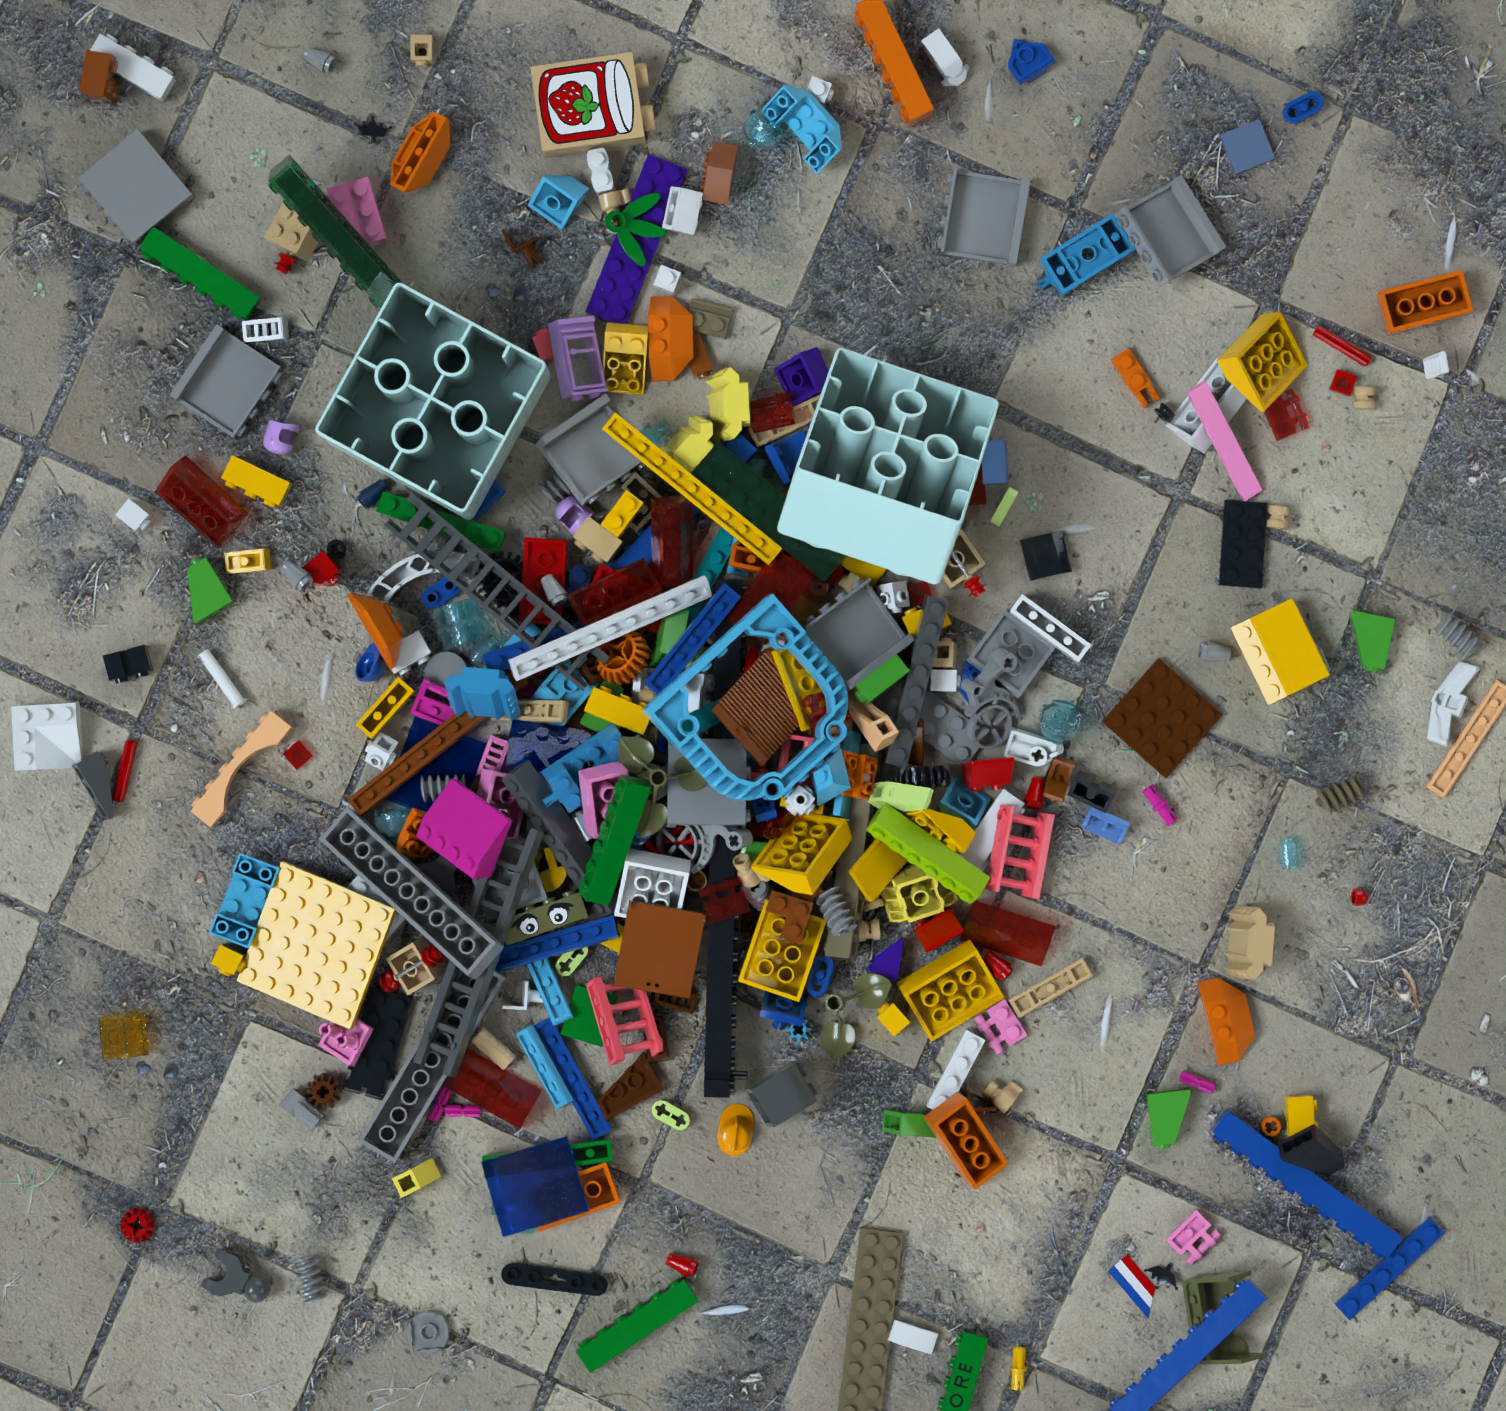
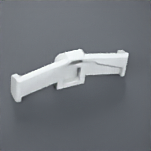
M1458 661L1438 690L1434 692L1431 700L1432 706L1427 739L1448 747L1452 716L1461 718L1468 701V697L1461 695V693L1480 670L1478 666Z

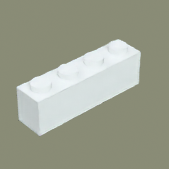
M99 34L91 51L108 53L115 56L116 61H118V69L114 74L164 102L176 82V79L172 76L173 72L164 66L161 69L154 65L155 61L145 55L143 58L137 56V51L128 45H125V47L117 44L118 40L113 36L107 34L105 37Z
M1023 594L1008 612L1076 663L1082 659L1091 646L1090 643Z
M1002 789L975 828L976 835L966 852L958 855L983 872L989 863L986 859L992 853L997 826V813L1000 805L1015 807L1014 814L1022 815L1025 811L1022 808L1025 803Z
M966 1029L964 1030L925 1104L926 1107L933 1110L960 1090L985 1039Z

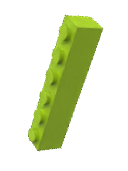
M887 803L877 810L866 829L874 838L884 842L891 850L905 857L909 863L915 864L926 875L933 877L943 887L950 889L960 899L970 904L980 897L990 879L987 874Z

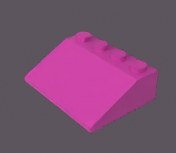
M451 779L422 818L416 837L472 879L488 878L493 873L512 820L456 779Z

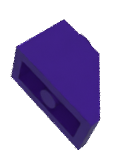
M897 939L875 955L874 961L869 960L868 973L879 974L886 977L889 981L897 982L904 939Z

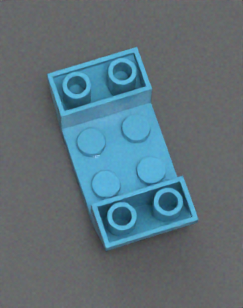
M785 84L761 110L774 126L785 121L810 151L803 160L816 174H819L842 149L839 124L810 92Z
M569 659L562 661L568 668L572 665ZM555 668L539 686L530 700H562L569 702L566 723H547L559 733L572 718L576 710L590 696L593 687L597 688L602 682L592 686L588 684L582 691ZM576 669L574 673H576L580 678H582L585 681V679Z
M239 853L232 871L234 873L220 911L215 915L209 934L250 948L258 929L256 927L280 868Z

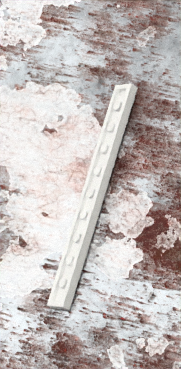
M705 575L509 659L513 677L516 681L712 597L708 579Z

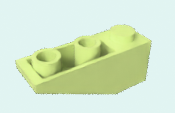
M889 781L874 783V791L870 795L868 802L878 809L887 803L898 812L927 810L934 790L927 787Z

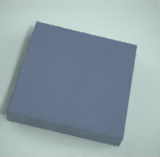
M1260 119L1219 135L1235 175L1275 160Z

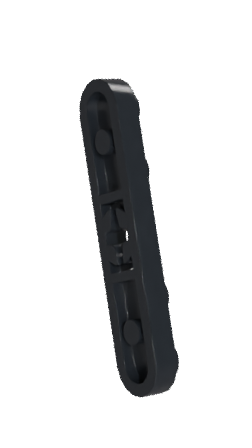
M508 1263L501 1271L502 1280L506 1284L591 1296L604 1294L608 1287L607 1279L603 1275L519 1263ZM555 1273L557 1278L564 1279L566 1282L560 1281L556 1285H552V1281L544 1280L543 1277H552Z

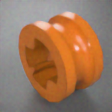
M1266 1117L1261 1121L1260 1127L1265 1135L1275 1136L1280 1132L1281 1124L1274 1117ZM1274 1121L1276 1129L1267 1132L1265 1124Z

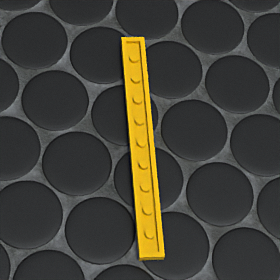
M616 412L603 426L602 430L767 565H770L783 548Z

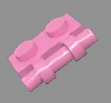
M1005 999L986 1010L990 1015V1018L986 1021L981 1014L974 1018L978 1024L979 1032H983L988 1040V1046L990 1049L993 1048L996 1054L1004 1051L1000 1045V1042L1003 1040L1010 1047L1027 1036ZM994 1023L1001 1033L997 1037H995L989 1027Z
M1195 1209L1165 1240L1180 1255L1188 1250L1191 1254L1185 1260L1192 1265L1196 1260L1199 1261L1203 1257L1202 1254L1210 1246L1213 1247L1216 1244L1215 1241L1221 1234L1215 1229L1209 1235L1206 1230L1211 1224ZM1201 1236L1204 1241L1195 1249L1192 1244Z

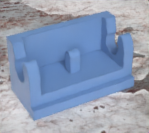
M993 440L987 443L982 459L984 485L1009 484L1005 440Z
M1089 806L1080 827L1120 845L1130 823Z

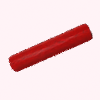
M1319 325L1313 332V336L1363 366L1369 364L1372 358L1370 355Z
M128 739L125 741L112 800L117 802H124L138 744L134 740Z

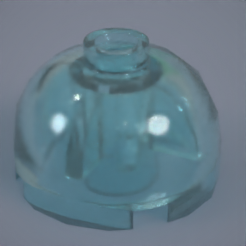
M753 109L744 122L743 132L748 139L746 143L754 150L757 148L762 150L776 148L786 137L784 135L785 132L779 125L774 126L767 118L763 117L764 114L757 109Z
M1053 700L1052 704H1044L1040 709L1038 726L1043 736L1048 740L1058 743L1067 742L1078 733L1082 715L1076 710L1074 704L1065 700Z
M385 807V812H380V808L375 809L374 825L377 831L382 836L388 837V841L397 842L399 834L406 824L409 808Z

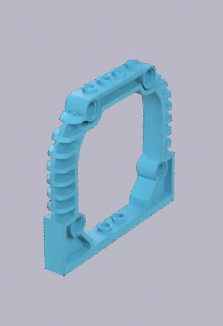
M773 593L763 598L642 709L644 714L675 749H678L714 790L725 797L745 801L759 798L777 800L782 796L784 798L787 797L794 790L792 786L797 782L802 783L809 777L810 774L808 772L813 767L816 769L825 762L824 757L829 752L833 754L841 747L839 743L847 734V728L843 722L847 715L848 693L842 676L805 634L807 632ZM743 631L747 636L768 638L770 646L775 650L787 649L817 682L825 696L827 709L826 714L816 724V738L778 773H763L752 782L739 779L727 770L697 735L699 721L696 717L689 715V693L683 687L700 671L704 673L713 665L711 661L716 656L718 658L722 657L728 651L726 647ZM780 633L786 637L784 645L779 644L777 641V636ZM685 720L691 723L689 732H685L682 728V723ZM833 725L838 729L836 737L830 734V728ZM770 783L776 789L772 796L767 792V786Z

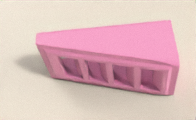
M490 735L476 775L481 777L484 767L500 772L511 742ZM495 743L503 746V751L493 748L492 744ZM492 751L500 754V759L490 756L489 752ZM489 759L497 762V767L487 764L486 760Z

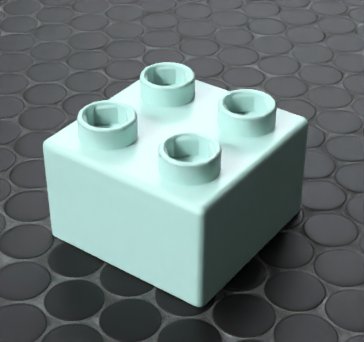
M396 283L318 421L315 431L331 446L464 519L471 520L475 517L548 385L551 375L545 362L540 358L405 284Z
M844 348L837 349L795 467L777 525L778 532L804 541L816 548L828 549L888 569L897 575L909 576L935 585L939 584L966 514L999 402L992 397Z

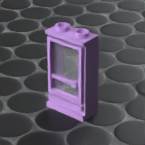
M594 316L559 319L547 324L562 399H570L571 402L581 401L583 397L587 396L589 400L598 399L602 393L609 391L606 388L594 327Z

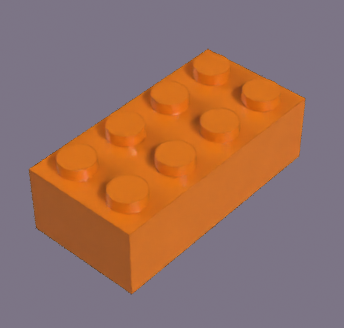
M1463 270L1386 289L1376 294L1387 336L1469 315L1473 312Z
M954 1093L923 1117L964 1182L974 1190L1009 1165L968 1099L960 1093Z
M608 1162L597 1163L525 1190L539 1232L621 1203V1198Z

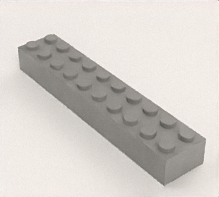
M346 807L319 839L468 977L477 980L504 948L496 938L406 856L398 852L395 846L363 817L361 818L356 811Z
M459 970L456 980L474 986L476 979L468 977L462 970ZM496 970L491 979L472 1035L507 978ZM452 988L448 1000L466 1007L470 995ZM445 1008L441 1020L459 1027L463 1015ZM438 1029L434 1041L450 1047L454 1042L455 1035ZM423 1033L358 1140L361 1144L393 1163H396L448 1077L442 1074L448 1058L447 1055L430 1049L425 1065L413 1062Z

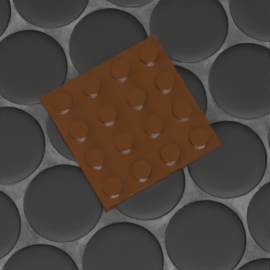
M1158 658L1102 720V723L1166 779L1223 714Z

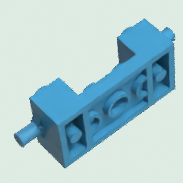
M1112 213L1041 257L1039 263L1044 269L1046 277L1035 284L1039 286V290L1051 284L1056 288L1059 295L1063 297L1107 267L1128 257L1136 249L1129 241L1124 228L1119 225L1117 218ZM1086 248L1091 249L1094 253V257L1090 260L1082 257V251Z
M612 723L541 771L553 792L542 800L546 807L558 800L569 813L582 805L578 771L583 770L585 762L593 761L592 767L620 761L618 742L622 735Z

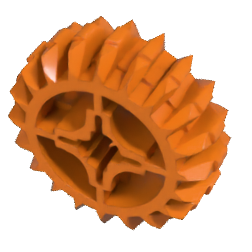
M631 631L597 646L610 657L606 664L598 658L596 659L599 663L597 672L601 669L600 675L611 684L617 683L622 685L624 682L630 683L631 678L637 679L636 675L643 673V666H648L645 660L650 658L647 653L650 649L647 646L646 640L636 631Z

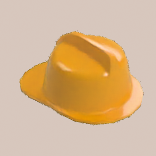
M732 1104L726 1107L720 1117L717 1135L718 1145L723 1152L731 1156L745 1153L751 1144L754 1117L746 1106Z

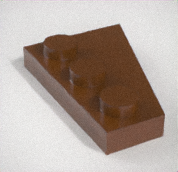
M644 1052L598 1099L597 1104L606 1121L664 1091Z

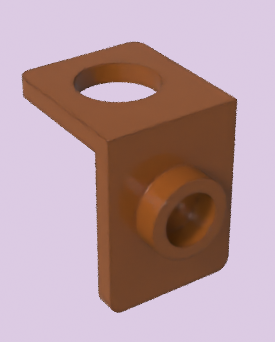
M966 1086V1098L968 1099L969 1103L970 1086ZM994 1106L973 1107L977 1115H987V1111H996Z

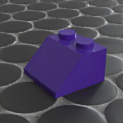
M818 347L800 352L774 368L791 407L821 394L829 372Z

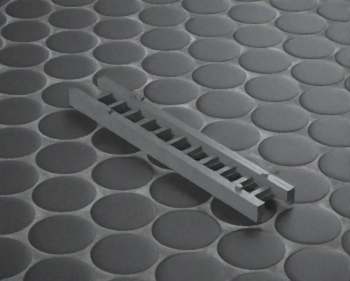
M412 492L407 500L419 510L402 529L391 519L384 524L385 527L532 649L542 646V642L557 625L568 634L577 630ZM427 516L435 524L418 543L410 534ZM443 529L451 536V539L435 557L427 550V547ZM460 543L468 552L451 570L443 562ZM477 557L485 564V567L469 585L459 576L471 561ZM492 570L502 578V581L486 599L476 591V588ZM509 584L519 594L502 613L492 602L504 587ZM525 597L535 608L523 623L518 626L508 616ZM541 611L552 621L535 640L524 630ZM594 647L581 653L569 668L562 662L553 665V667L583 691L588 686V683L574 673V671L582 666L590 652L604 664L608 662L610 657L598 647Z
M530 828L525 843L505 838L502 849L505 844L522 851L517 866L499 859L502 852L501 849L491 877L478 879L467 913L483 928L493 932L492 936L503 946L544 832ZM497 865L515 871L510 886L492 880ZM489 885L507 891L503 906L484 900ZM482 905L500 912L495 927L477 920ZM501 952L475 981L474 986L456 980L459 968L449 960L413 1062L425 1065L430 1049L448 1056L442 1074L457 1077ZM452 988L470 995L466 1007L448 1000ZM445 1008L463 1015L459 1027L441 1020ZM438 1029L455 1035L454 1042L450 1047L434 1041Z

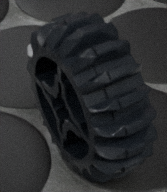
M503 551L500 552L499 559H497L494 553L491 555L493 560L501 567V563H510L516 566L519 571L509 573L515 579L522 577L523 561L520 564L518 563L520 560L519 555L514 560L512 559V552L508 553L507 558H504ZM479 565V568L481 570L485 567L483 565ZM488 575L481 582L480 585H483V587L478 589V593L486 592L483 596L487 599L491 594L490 590L496 588L501 579L498 575L489 584H487ZM509 584V590L506 586L504 587L508 597H496L492 602L494 604L497 601L498 609L501 608L502 603H505L506 609L509 606V602H512L519 594V592L514 594Z
M947 765L901 768L893 771V782L927 788L947 787L950 785L951 772Z

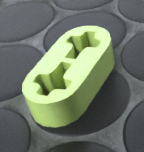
M1011 487L1008 488L990 521L992 524L1000 527L1018 494L1017 490Z
M588 947L582 949L584 951L583 955L578 954L575 958L572 957L575 950L563 953L555 965L557 973L561 976L572 974L587 956ZM569 958L573 960L569 964L571 970L569 972L567 970L561 972L560 962L565 963Z
M658 1100L653 1104L652 1113L658 1120L677 1130H683L689 1125L690 1117L682 1109L665 1100ZM665 1104V1109L670 1112V1115L668 1116L665 1113H662L661 1116L658 1115L656 1106ZM672 1114L676 1115L677 1117H679L681 1114L684 1115V1120L686 1121V1124H680V1126H677V1121L671 1117Z

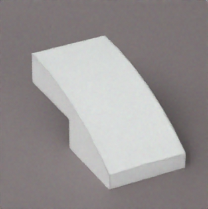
M894 1320L888 1341L932 1354L938 1333Z

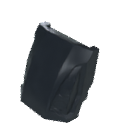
M1062 531L1020 540L1030 581L1072 572Z

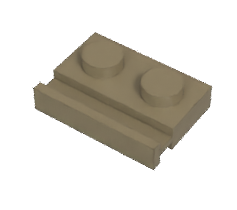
M691 298L688 312L693 315V331L725 339L733 309Z

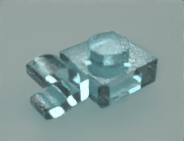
M663 420L655 428L652 429L648 424L639 432L657 446L662 442L658 436L670 427Z

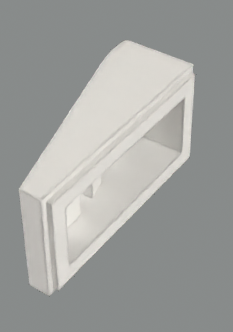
M285 317L242 321L244 343L289 339L288 319ZM260 324H262L263 336H260ZM268 324H271L272 335H269ZM251 325H254L255 337L251 336Z
M1445 351L1423 359L1426 379L1443 377L1449 372Z

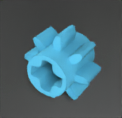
M806 1019L802 1022L803 1034L797 1033L795 1035L793 1033L794 1025L790 1024V1028L785 1029V1031L791 1032L788 1039L790 1040L795 1037L797 1038V1043L800 1042L801 1037L808 1039L805 1033L812 1030L810 1027L806 1028L805 1026L808 1020Z

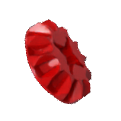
M131 1209L123 1215L120 1221L121 1232L125 1239L133 1243L144 1242L154 1232V1219L144 1209ZM139 1217V1223L146 1228L138 1229V1232L135 1234V1228L128 1224L135 1223Z

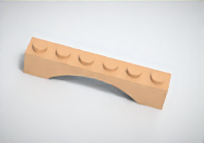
M854 687L848 690L847 711L873 750L877 752L893 744L899 731L889 716L872 703L866 705L864 702H859L854 695Z
M274 711L264 713L258 721L261 723L256 730L252 729L245 737L247 742L243 747L239 745L232 753L234 758L229 764L225 762L218 771L220 773L216 780L212 779L205 787L206 793L202 797L198 796L191 804L193 806L191 812L209 827L213 828L227 811L229 787L233 777L244 762L258 751L281 744L294 728Z

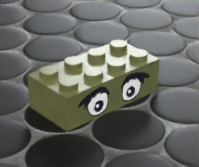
M574 889L563 893L564 898L556 900V897H552L542 901L543 905L536 908V905L532 904L522 908L523 913L517 915L515 913L505 941L506 945H511L589 917L590 914L584 898Z

